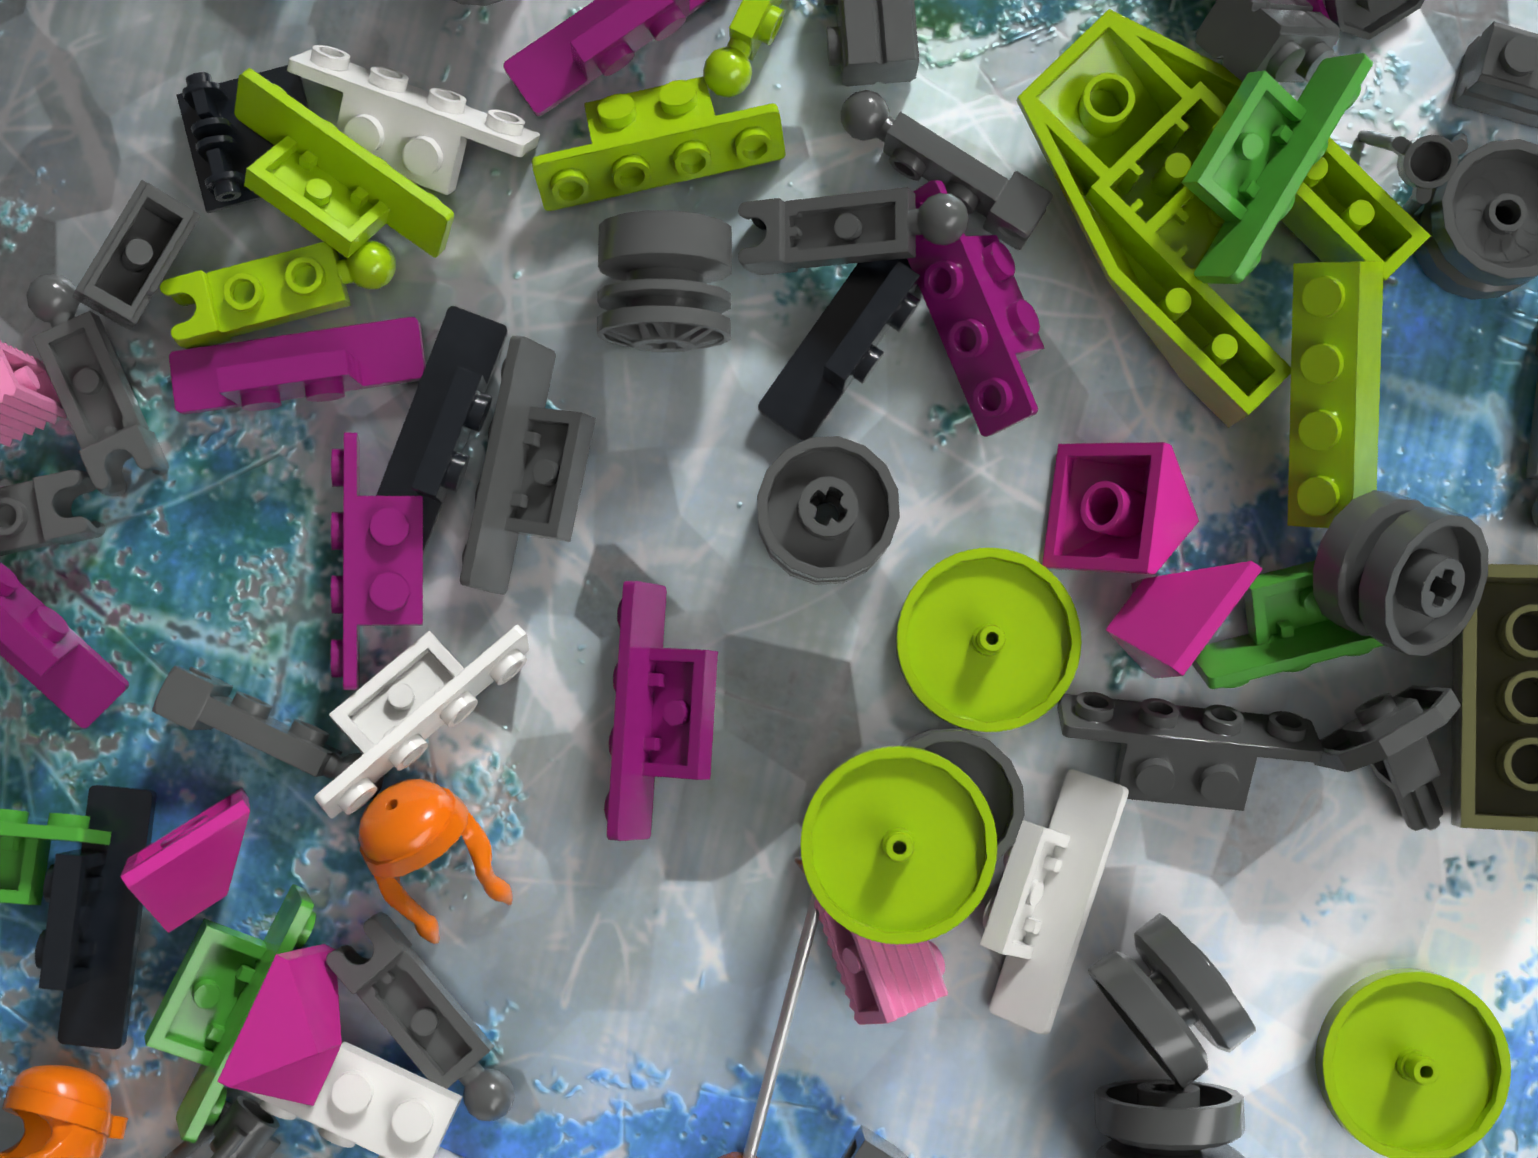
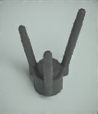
M1361 130L1357 135L1360 142L1392 151L1398 155V174L1405 184L1413 188L1412 195L1402 207L1411 217L1415 215L1422 204L1429 202L1432 188L1442 186L1452 178L1457 170L1458 156L1468 149L1467 136L1464 133L1457 134L1452 141L1439 135H1427L1409 141L1403 136L1395 137L1368 130Z
M238 1096L232 1104L225 1101L216 1122L212 1126L204 1125L195 1144L183 1141L165 1158H187L212 1135L215 1137L209 1144L214 1152L211 1158H270L281 1144L276 1137L272 1136L280 1125L275 1116L263 1110L259 1103L248 1097Z

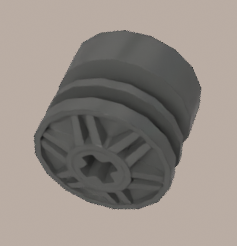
M649 210L619 214L606 218L599 224L598 268L600 273L612 279L622 281L606 285L597 291L599 306L607 310L597 317V335L599 339L611 344L651 352H684L692 349L722 345L731 340L730 318L722 315V313L731 309V293L721 287L707 284L723 280L731 275L732 227L721 219L703 214Z

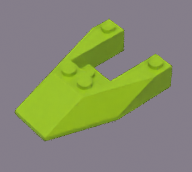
M1108 9L1017 97L1016 101L1107 281L1182 382L1229 428L1247 417L1291 374V366L1207 283L1201 282L1194 275L1196 268L1225 221L1184 186L1182 181L1233 99L1242 81L1223 65ZM1330 137L1326 152L1311 167L1295 194L1293 207L1281 219L1322 262L1384 261L1383 282L1430 237Z

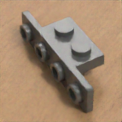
M512 336L510 338L507 356L502 364V380L494 418L488 430L489 442L481 480L475 492L476 503L468 541L462 554V570L460 575V584L463 586L502 595L508 589L519 534L571 542L596 418L582 412L545 408L556 354L555 351L524 336Z
M1083 692L1079 695L1064 694L1058 701L1057 706L1063 736L1067 738L1121 743L1113 783L1126 787L1129 791L1127 799L1244 811L1257 757L1319 763L1324 751L1312 721L1286 711H1276L1270 715L1239 712L1225 705H1210L1207 708L1179 706L1158 698H1149L1142 702L1111 699L1107 695L1097 692Z

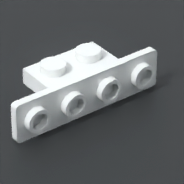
M315 45L312 50L289 58L288 72L343 92L337 122L339 131L373 155L385 160L390 167L413 183L448 195L456 190L467 139L517 157L524 156L538 145L540 133L525 128V121L515 114L502 110H489L488 113L466 106V98L456 92L441 88H431L429 92L407 84L409 78L405 74L390 68L372 67L371 70L350 63V55L340 49Z
M519 625L514 626L464 668L439 640L428 631L329 714L332 721L363 755L315 795L314 799L324 812L333 819L342 811L349 815L360 809L376 793L377 787L374 783L394 766L400 771L415 762L428 747V743L425 740L444 723L448 727H453L465 719L478 704V700L475 697L493 681L498 685H502L514 677L527 661V658L524 656L529 651L527 633Z
M1071 769L1066 774L1049 828L1025 820L1022 821L1015 843L1004 854L1005 870L997 894L990 899L983 915V927L985 930L980 945L1006 955L989 1006L992 1014L1037 1034L1046 1035L1050 1033L1129 794L1126 787Z
M346 1041L342 1043L314 1106L247 1092L261 1099L259 1105L266 1112L286 1120H294L298 1116L320 1127L318 1133L324 1139L338 1146L352 1148L357 1144L378 1154V1158H464L440 1147L463 1096Z

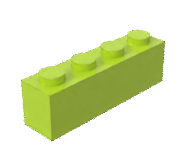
M1384 261L1293 263L1287 526L1329 528L1333 519L1353 499L1377 490Z

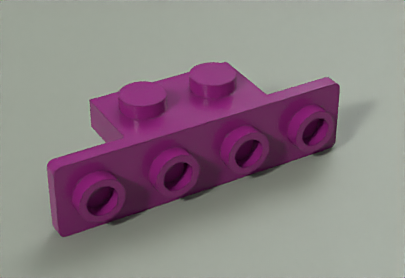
M594 0L504 62L503 67L536 116H542L602 74L610 76L621 70L633 59L637 50L652 40L661 41L675 33L685 23L687 16L711 0Z
M931 180L913 191L915 193L916 209H919L928 197L938 193L948 194L942 181ZM964 233L958 241L948 245L933 244L926 240L923 235H916V257L907 259L911 269L920 275L918 286L981 435L984 437L995 435L1036 415L1038 406L1018 360L1025 359L1045 348L1038 333L1040 329L1038 316L1033 307L1024 300L1014 277L1015 263L1011 253L999 241L997 235L965 236Z
M415 317L177 350L169 354L174 405L176 411L184 415L242 407L246 411L270 410L282 406L281 401L304 397H306L307 401L311 402L333 401L345 397L346 391L420 381L426 367L421 325Z
M344 432V449H332L331 452L332 487H344L343 512H332L331 547L332 550H343V575H332L331 612L332 614H343V639L331 640V677L343 678V690L357 691L360 686V626H423V496H360V440L357 433Z
M0 563V656L79 727H89L128 689L129 682L70 629L66 621L57 612L45 606L19 582L9 568Z
M625 581L623 583L622 599L617 609L620 637L618 663L613 672V687L616 692L614 726L610 732L608 742L612 759L610 789L604 804V813L607 820V839L615 841L650 838L655 777L710 780L718 651L663 648L667 590L663 585L641 581Z

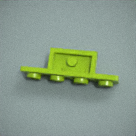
M248 68L239 75L234 111L235 117L275 145L246 168L244 186L346 258H349L385 224L434 258L438 257L445 250L454 220V212L436 196L421 189L390 167L385 160L370 153L339 131L331 122L316 115L289 96L280 86L271 83L253 69Z
M702 76L688 80H675L662 86L626 94H613L604 99L584 103L592 144L535 156L532 158L531 163L544 209L546 211H554L781 160L786 156L780 112L775 103L715 116L708 86Z

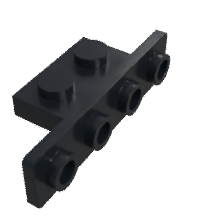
M907 258L857 263L759 402L758 411L763 416L802 442L815 435L853 379L862 384L866 381L884 354L877 347L890 327L900 332L921 301L913 295L919 287L918 280L920 275L911 269Z
M450 306L447 309L376 496H423V555L448 490L457 492L464 478L470 456L463 454V450L471 430L480 432L488 415L492 396L485 394L508 335L507 327L504 324L456 306Z
M109 785L91 786L86 808V816H90L89 829L111 832L110 845L82 843L81 849L57 853L55 855V863L49 867L46 873L43 895L45 901L49 903L46 929L42 931L36 944L35 964L38 969H41L39 988L63 991L57 1037L58 1042L61 1044L105 1049H119L126 1044L143 904L128 889L120 876L127 859L151 844L157 798L156 792L153 790Z

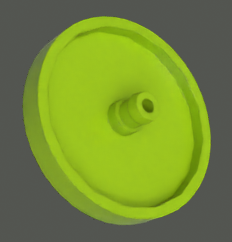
M977 548L962 551L943 559L930 568L914 584L904 600L899 613L895 635L896 654L901 673L917 700L941 720L959 728L980 732H1000L1022 727L1035 721L1052 709L1063 697L1074 679L1082 645L1080 621L1075 605L1058 578L1034 559L1015 551L1000 548Z
M885 746L851 757L834 769L820 784L809 803L801 831V858L803 869L813 894L825 911L840 925L872 941L886 944H913L947 933L964 921L978 906L994 874L997 860V833L994 819L985 797L971 778L958 766L940 755L924 749L909 746Z
M1399 968L1381 971L1361 979L1347 989L1333 1004L1322 1023L1317 1039L1315 1053L1316 1076L1322 1097L1328 1109L1342 1128L1369 1149L1385 1157H1454L1480 1141L1493 1127L1504 1108L1511 1081V1060L1508 1044L1498 1020L1475 993L1458 982L1436 973L1421 969Z

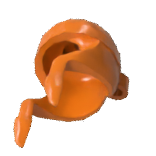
M406 779L390 785L377 794L365 808L359 825L358 841L360 843V852L371 874L374 875L385 901L414 923L419 936L432 944H438L440 936L437 919L435 916L428 914L406 892L400 882V876L409 874L431 863L443 855L462 836L474 864L475 875L486 894L494 901L503 902L507 905L512 904L513 894L510 885L494 874L491 865L492 847L490 840L476 819L468 811L463 801L452 791L438 784L423 779Z
M34 1066L22 1071L16 1076L13 1084L8 1086L2 1109L23 1120L24 1134L15 1145L0 1152V1158H101L108 1138L124 1140L128 1118L111 1114L112 1097L109 1086L100 1076L85 1069L72 1066Z

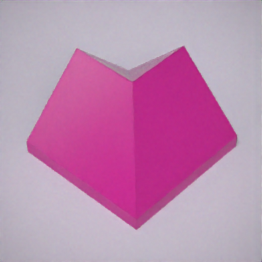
M1165 442L1058 444L1042 565L1047 569L1156 574L1199 522L1172 445Z
M1253 561L1144 578L1131 583L1132 595L1106 628V631L1154 679L1183 676L1263 568Z
M242 787L127 859L120 877L128 889L168 933L227 896L250 814L249 797Z
M326 944L275 955L217 1082L229 1088L314 1106L342 1045L338 979L326 962V956L336 949Z

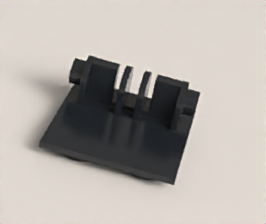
M288 65L258 73L271 83L280 86L289 96L309 109L301 76L288 72ZM206 72L193 73L187 76L185 79L187 86L182 90V93L176 94L206 212L212 213L263 199L244 186L246 168L275 145L235 117L238 78L216 83L212 81L211 75Z

